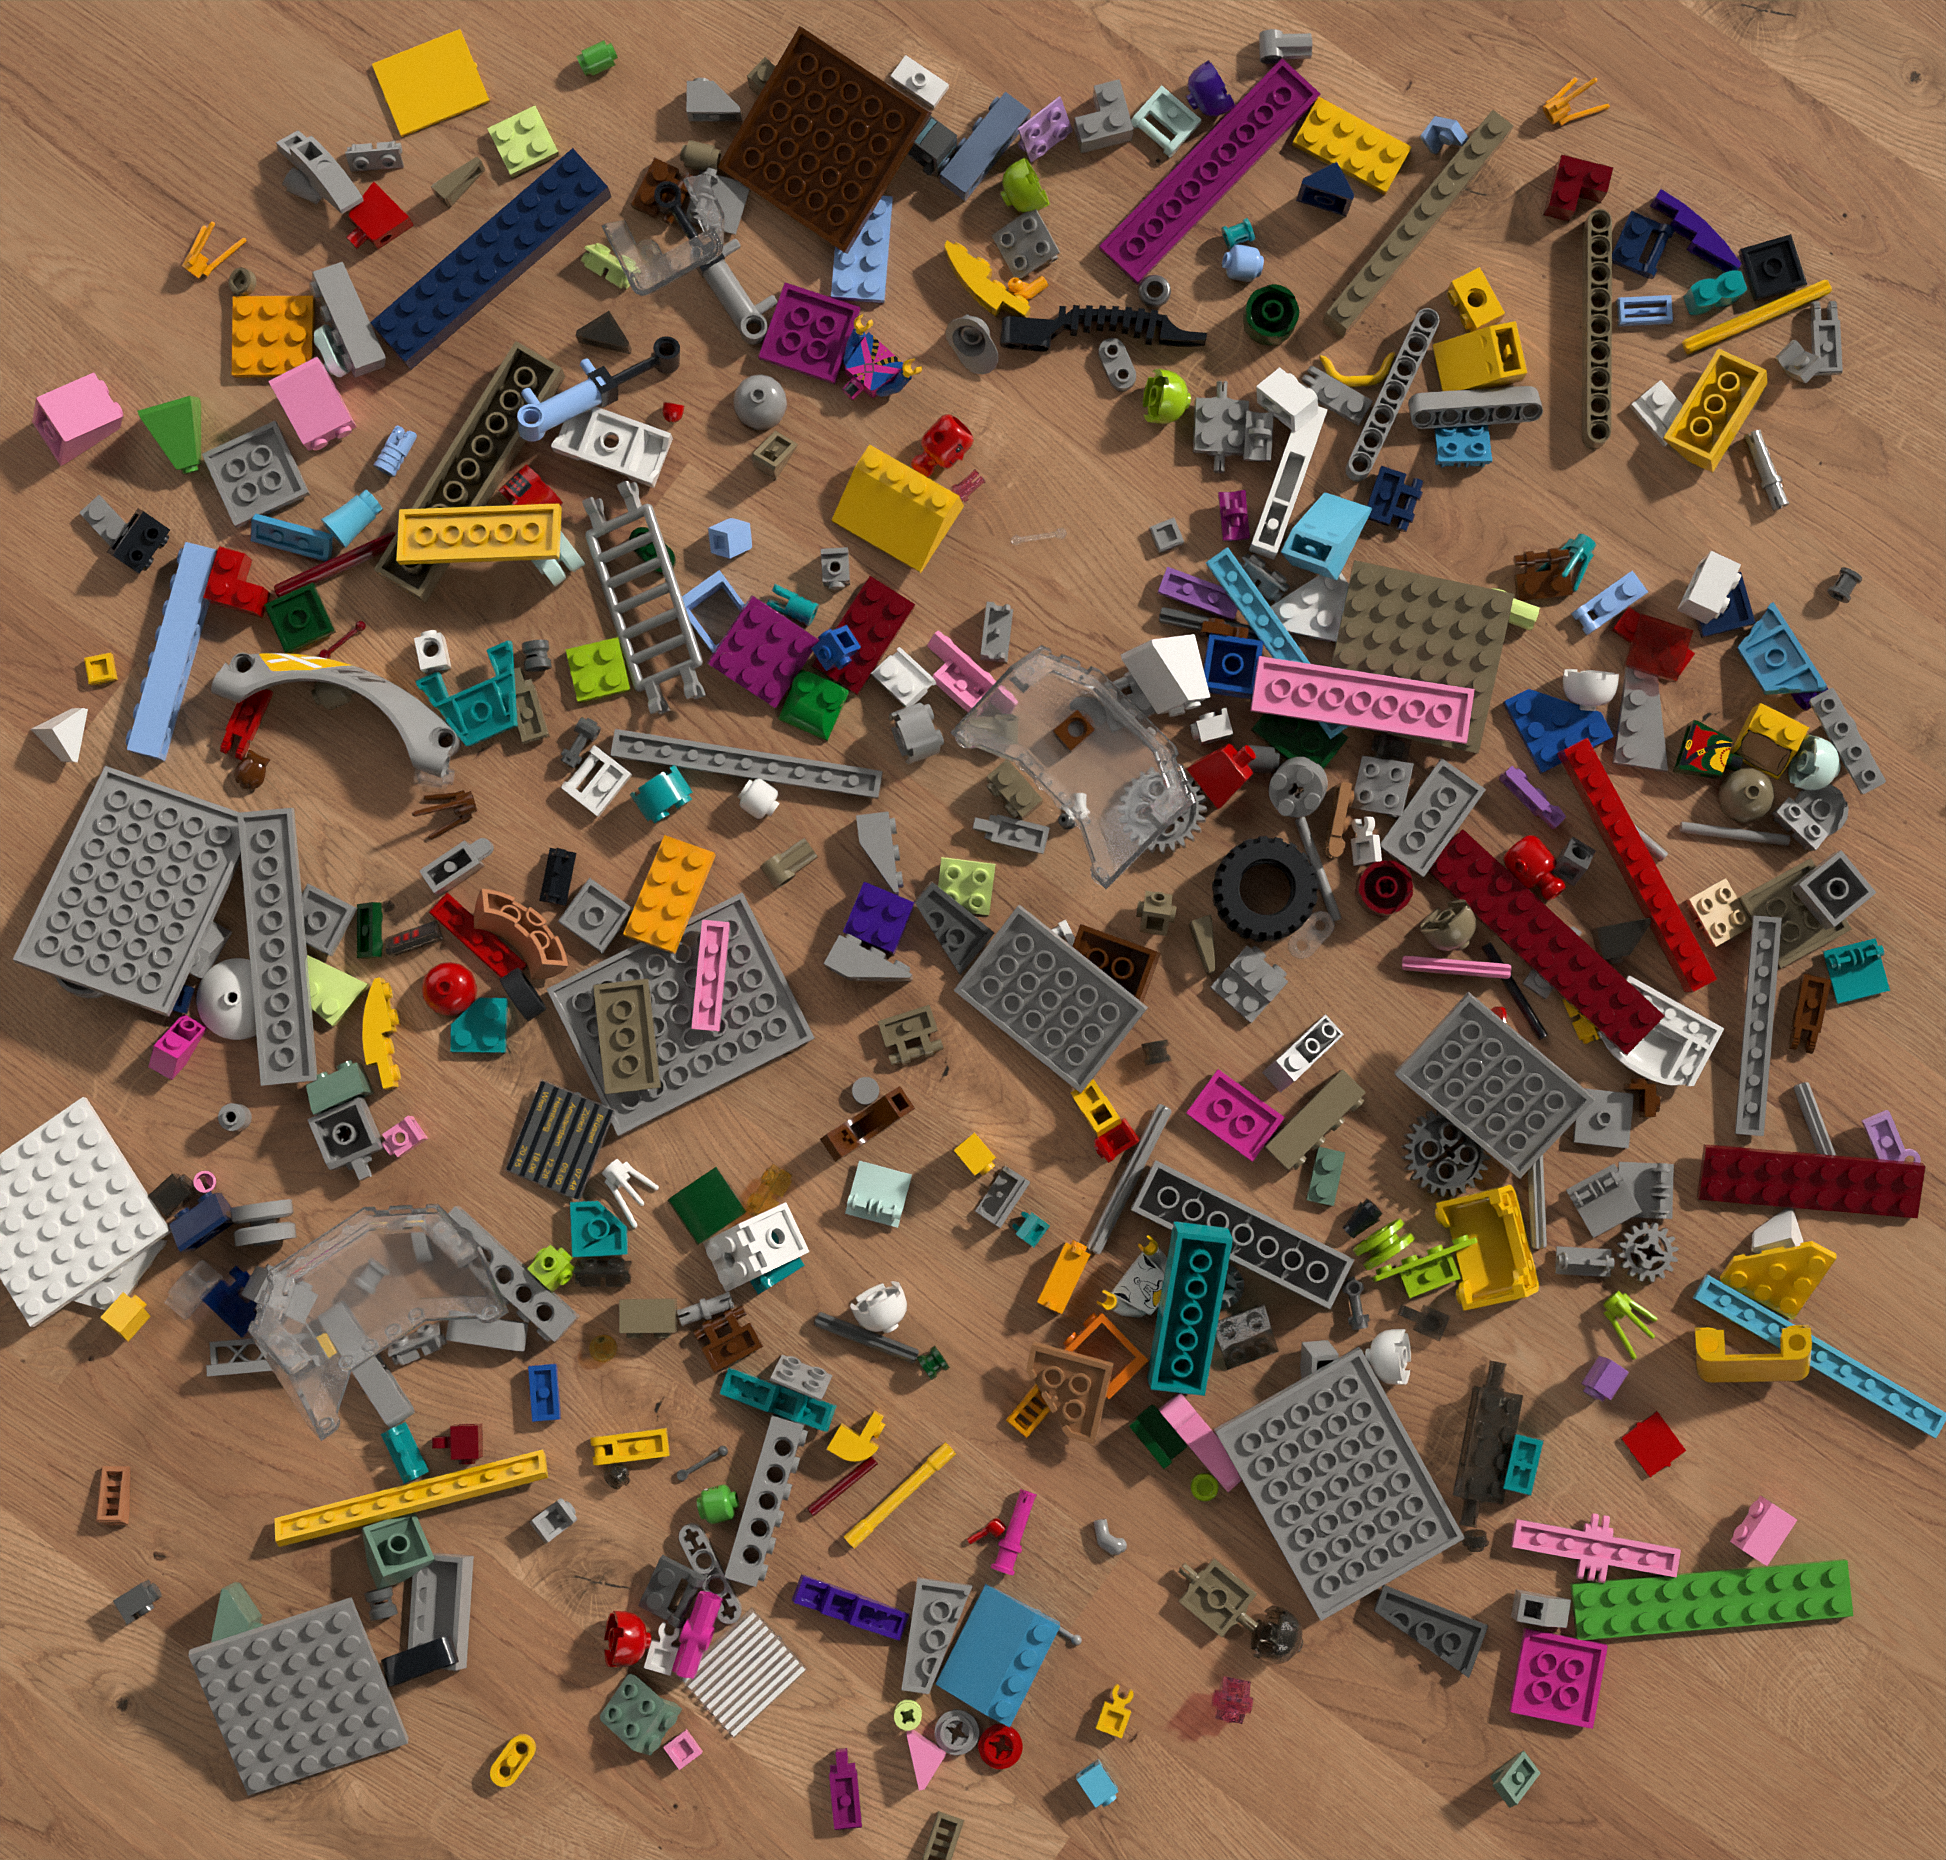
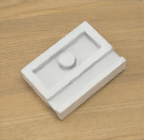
M1660 380L1629 407L1665 447L1668 443L1663 440V437L1683 405Z
M900 647L897 648V652L893 656L890 655L871 673L904 707L914 705L928 692L927 689L930 686L937 684L934 678Z

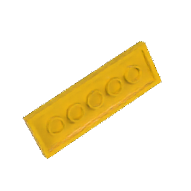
M560 504L399 509L396 561L399 565L559 559L562 507Z

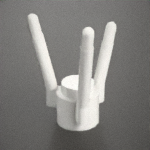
M616 1159L604 1169L602 1174L606 1178L605 1184L611 1189L633 1228H636L637 1223L617 1187L623 1186L640 1206L644 1205V1201L628 1184L627 1181L631 1178L628 1173L654 1190H658L659 1187L633 1169L628 1162L622 1164Z

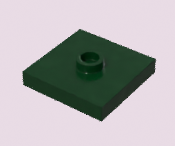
M313 582L264 604L285 653L290 654L336 633Z

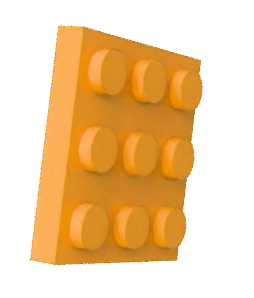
M233 296L231 375L234 378L278 377L314 359L315 298L313 296Z

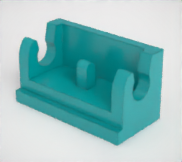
M1521 1434L1515 1435L1503 1489L1532 1495L1544 1440Z

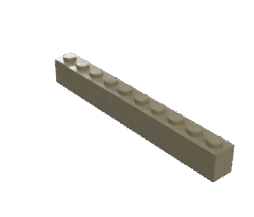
M1494 110L1489 113L1328 309L1322 321L1344 338L1508 138L1514 125Z

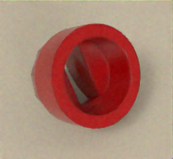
M663 402L662 414L664 419L668 422H678L683 416L685 406Z

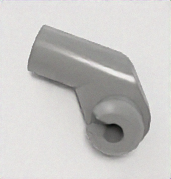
M1107 1519L1093 1521L1097 1543L1102 1549L1111 1555H1120V1553L1125 1552L1127 1548L1126 1541L1123 1538H1115L1109 1534Z

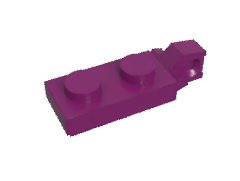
M847 1748L836 1749V1764L830 1765L829 1772L834 1830L862 1828L857 1769L855 1763H848Z

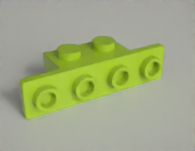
M1464 1235L1452 1240L1453 1246L1443 1249L1441 1244L1426 1250L1428 1255L1418 1259L1416 1254L1402 1259V1265L1392 1269L1391 1264L1376 1269L1377 1275L1371 1277L1372 1282H1377L1398 1273L1408 1298L1461 1279L1451 1253L1475 1244L1478 1241L1476 1237L1469 1239L1468 1235Z

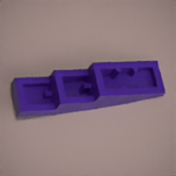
M1660 189L1650 207L1673 219L1670 225L1674 227V232L1691 241L1686 250L1724 272L1737 271L1742 263L1717 232L1687 205Z
M803 1574L799 1578L792 1597V1601L796 1604L820 1611L824 1615L846 1621L850 1625L899 1641L909 1617L907 1612Z

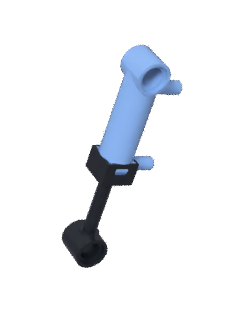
M668 336L660 337L654 343L653 353L650 358L614 376L610 375L605 366L595 369L589 359H583L580 362V366L588 376V379L541 403L530 388L523 389L521 395L527 402V405L521 407L517 415L520 436L526 441H538L544 436L545 431L597 405L604 408L618 401V385L654 367L664 374L675 372L680 366V345L678 341Z

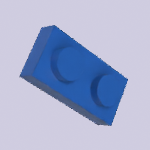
M557 1363L528 1366L532 1422L561 1419Z

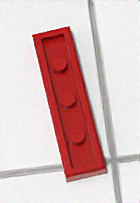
M446 893L429 911L436 920L499 977H504L515 968H519L523 972L528 966L492 932L474 928V916L449 893Z

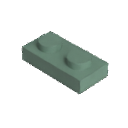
M1323 1147L1317 1149L1306 1200L1334 1206L1345 1152Z

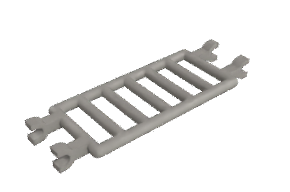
M624 481L618 484L617 487L628 509V512L606 522L603 513L604 505L601 498L594 500L593 497H589L582 501L593 526L592 529L586 531L585 537L633 686L638 692L646 690L650 714L657 712L658 714H663L670 711L662 695L659 684L676 676H682L686 699L693 697L694 699H699L706 696L695 672V668L700 667L703 660L654 509L650 504L641 505L637 482L629 484V481ZM645 517L649 532L605 552L601 551L598 537ZM653 542L657 554L656 558L610 578L605 563ZM661 567L665 583L618 603L613 588ZM667 593L670 594L674 608L626 628L622 613ZM678 618L682 634L634 654L630 638ZM686 644L691 659L645 679L642 678L638 666L639 663Z

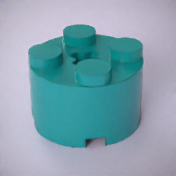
M676 765L670 767L671 774L663 771L638 788L640 794L637 795L636 792L629 794L647 822L652 820L655 824L670 815L667 810L675 805L678 809L692 800L690 794L693 791Z

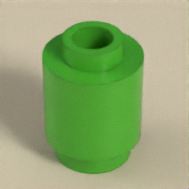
M604 40L582 50V54L576 56L585 76L589 74L594 76L615 66L614 60L618 58L612 43L607 45Z

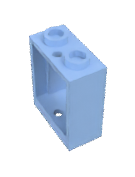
M720 570L682 596L691 625L712 654L719 644L715 645L691 613V610L721 588L724 589L740 612L745 605Z

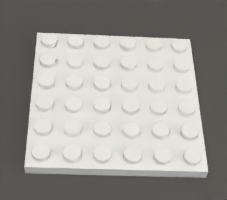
M85 1097L70 1105L0 1154V1279L30 1327L40 1324L172 1232L92 1105Z

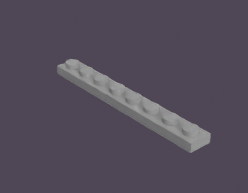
M1752 917L1735 1134L1764 1136L1782 918Z

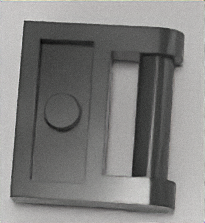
M662 1555L638 1606L667 1620L670 1625L676 1628H683L686 1622L685 1615L698 1587H702L705 1577ZM683 1578L687 1580L688 1585L676 1611H674L669 1606Z

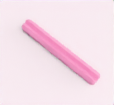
M1404 956L1402 959V969L1407 971L1508 979L1511 976V965L1415 956Z

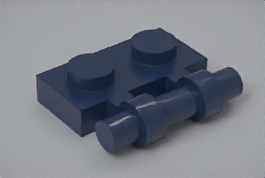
M1381 465L1367 504L1368 507L1372 508L1368 520L1389 526L1392 517L1399 519L1396 529L1401 532H1407L1409 523H1413L1415 517L1413 511L1416 503L1420 501L1423 493L1421 491L1423 481L1413 478L1411 486L1405 485L1404 481L1407 474ZM1400 494L1407 497L1403 509L1396 507Z

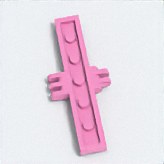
M1592 1513L1590 1524L1585 1523L1583 1531L1515 1519L1511 1547L1578 1559L1577 1579H1583L1584 1571L1588 1569L1587 1581H1594L1595 1573L1599 1571L1598 1583H1605L1608 1565L1677 1577L1680 1549L1613 1537V1528H1609V1516L1603 1515L1601 1526H1598L1599 1515Z

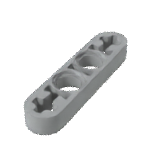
M688 1523L679 1532L680 1544L693 1570L705 1577L702 1585L704 1591L712 1592L709 1589V1582L713 1578H719L724 1582V1590L717 1595L722 1598L729 1592L731 1597L726 1598V1601L730 1607L735 1606L736 1610L733 1613L734 1617L724 1616L722 1612L725 1609V1605L722 1601L717 1617L725 1624L735 1623L742 1614L741 1603L729 1579L724 1578L725 1572L703 1528L697 1523ZM687 1529H690L692 1532L697 1531L699 1533L696 1537L698 1545L700 1546L704 1542L706 1547L700 1548L692 1554L690 1549H694L695 1546L691 1540L686 1541L684 1538L688 1534ZM707 1553L710 1555L712 1564L709 1568L703 1569L697 1565L696 1559L699 1554Z

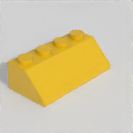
M1718 348L1663 437V440L1687 461L1713 473L1766 387L1767 370Z

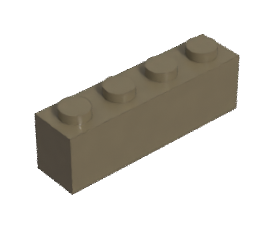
M1343 1069L1339 1070L1263 1148L1285 1170H1289L1291 1167L1294 1170L1298 1169L1307 1159L1304 1154L1310 1148L1314 1151L1318 1149L1326 1140L1323 1135L1330 1128L1333 1131L1338 1129L1345 1121L1342 1116L1349 1109L1354 1112L1364 1102L1361 1097L1366 1092Z

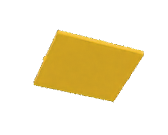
M461 29L372 63L385 96L384 101L388 103L401 137L490 102L477 71V63L473 61Z

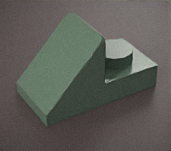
M1522 1751L1492 1773L1490 1778L1494 1782L1493 1787L1508 1807L1511 1808L1519 1803L1541 1773L1525 1751Z

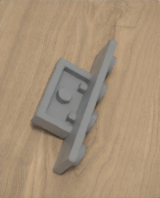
M1830 688L1811 698L1809 704L1833 746L1836 748L1839 757L1860 794H1866L1884 784L1886 780L1873 759L1868 744L1860 736L1855 721L1847 713L1834 688Z

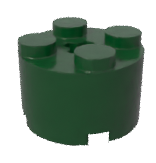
M1277 284L1267 285L1255 290L1250 295L1243 314L1244 331L1255 342L1267 346H1279L1292 335L1300 313L1294 294L1286 287ZM1270 312L1275 314L1273 318L1268 317Z

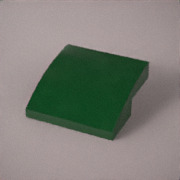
M717 1167L667 1200L697 1245L746 1213V1210Z

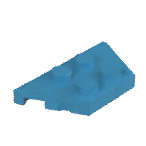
M1774 602L1771 603L1760 621H1757L1752 627L1751 633L1738 646V653L1763 693L1770 695L1826 690L1827 685Z

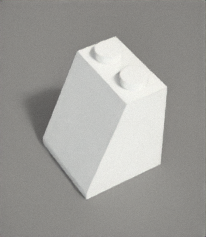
M1195 634L1153 639L1121 654L1122 661L1157 714L1169 713V717L1184 714L1185 710L1200 707L1201 701L1210 698Z

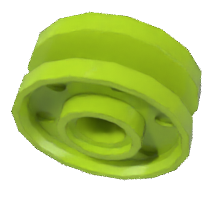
M1401 1218L1380 1228L1353 1249L1356 1256L1367 1252L1371 1254L1363 1264L1367 1271L1387 1261L1415 1239L1411 1233L1398 1237L1396 1233L1404 1225Z

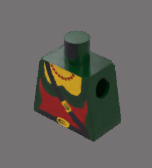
M1693 720L1687 724L1673 772L1717 779L1722 776L1724 768L1732 771L1740 770L1743 757L1729 753L1733 743L1731 738L1697 720Z

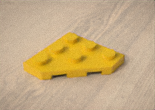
M1813 1241L1800 1243V1246L1786 1249L1783 1246L1762 1250L1761 1254L1745 1256V1254L1733 1256L1721 1274L1720 1282L1794 1320L1835 1262L1836 1253Z

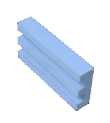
M1671 295L1621 297L1616 300V306H1618V326L1671 324L1673 322ZM1666 303V307L1624 309V305ZM1666 314V316L1625 318L1627 315Z

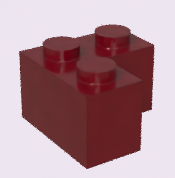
M1561 154L1555 165L1543 215L1569 222L1575 212L1578 197L1601 203L1608 192L1614 167Z

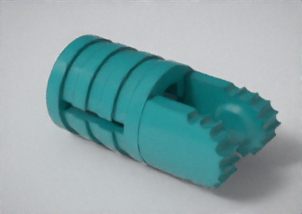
M774 584L772 591L789 601L786 606L776 600L769 599L766 605L810 626L817 614L819 604L813 603L811 600L800 597L798 594Z

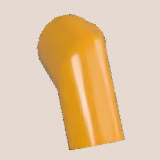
M1042 275L1030 284L1022 282L1018 277H1014L1008 282V291L1013 296L1018 294L1029 300L1049 287Z

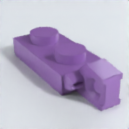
M1511 766L1499 776V780L1535 816H1539L1551 829L1556 828L1566 818L1559 806L1550 805L1546 800L1547 796L1539 788H1534L1527 781L1528 777L1522 770Z

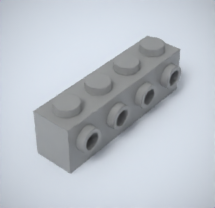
M343 262L312 272V281L309 283L310 290L314 298L319 297L322 304L320 307L322 317L325 322H330L332 326L331 336L336 347L340 346L344 353L341 357L346 370H351L355 378L385 367L386 357Z

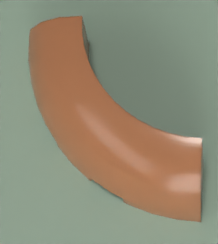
M481 889L475 905L474 928L495 933L510 942L526 961L531 974V980L554 977L561 974L568 967L567 957L559 937L553 935L546 926L547 921L532 907L527 909L514 901L515 897L508 894Z

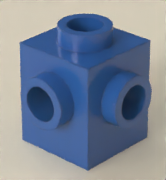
M845 625L833 631L829 629L818 636L819 642L811 649L827 671L834 667L840 670L852 662L850 657L861 646L848 626Z

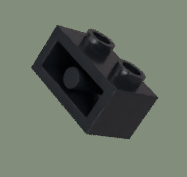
M138 508L107 553L140 574L142 570L146 571L151 566L154 560L152 556L157 548L161 549L169 539L167 534L170 529Z

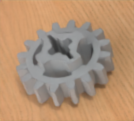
M1641 1222L1640 1229L1635 1225L1630 1226L1632 1233L1623 1232L1622 1234L1626 1239L1625 1243L1619 1242L1617 1244L1623 1248V1252L1618 1253L1617 1257L1624 1258L1625 1260L1621 1263L1620 1267L1630 1268L1627 1273L1628 1276L1632 1277L1637 1273L1638 1281H1643L1645 1276H1647L1649 1282H1654L1655 1275L1660 1279H1664L1663 1271L1672 1272L1673 1268L1669 1265L1670 1262L1678 1261L1676 1257L1672 1256V1252L1679 1250L1678 1247L1671 1246L1675 1237L1665 1236L1668 1231L1667 1228H1662L1658 1231L1657 1223H1652L1650 1228H1648L1646 1222ZM1646 1234L1642 1241L1633 1243L1638 1236ZM1659 1239L1663 1243L1665 1251H1662L1658 1244ZM1649 1247V1250L1653 1251V1253L1658 1254V1256L1652 1255L1646 1257V1254L1642 1253V1251L1637 1250V1248L1643 1249ZM1630 1253L1634 1254L1637 1260L1636 1265L1633 1263ZM1657 1261H1662V1263L1657 1268L1649 1270L1652 1268V1264H1654Z

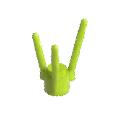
M1618 1290L1603 1303V1306L1607 1309L1603 1314L1610 1320L1631 1358L1635 1360L1637 1356L1615 1317L1617 1316L1619 1319H1622L1624 1316H1627L1650 1339H1654L1655 1335L1631 1312V1309L1634 1308L1653 1322L1657 1321V1317L1633 1301L1626 1293L1622 1294Z

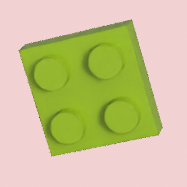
M618 637L565 649L578 703L631 691Z

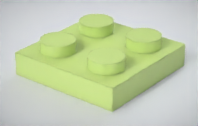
M536 106L487 128L511 178L559 156V152Z

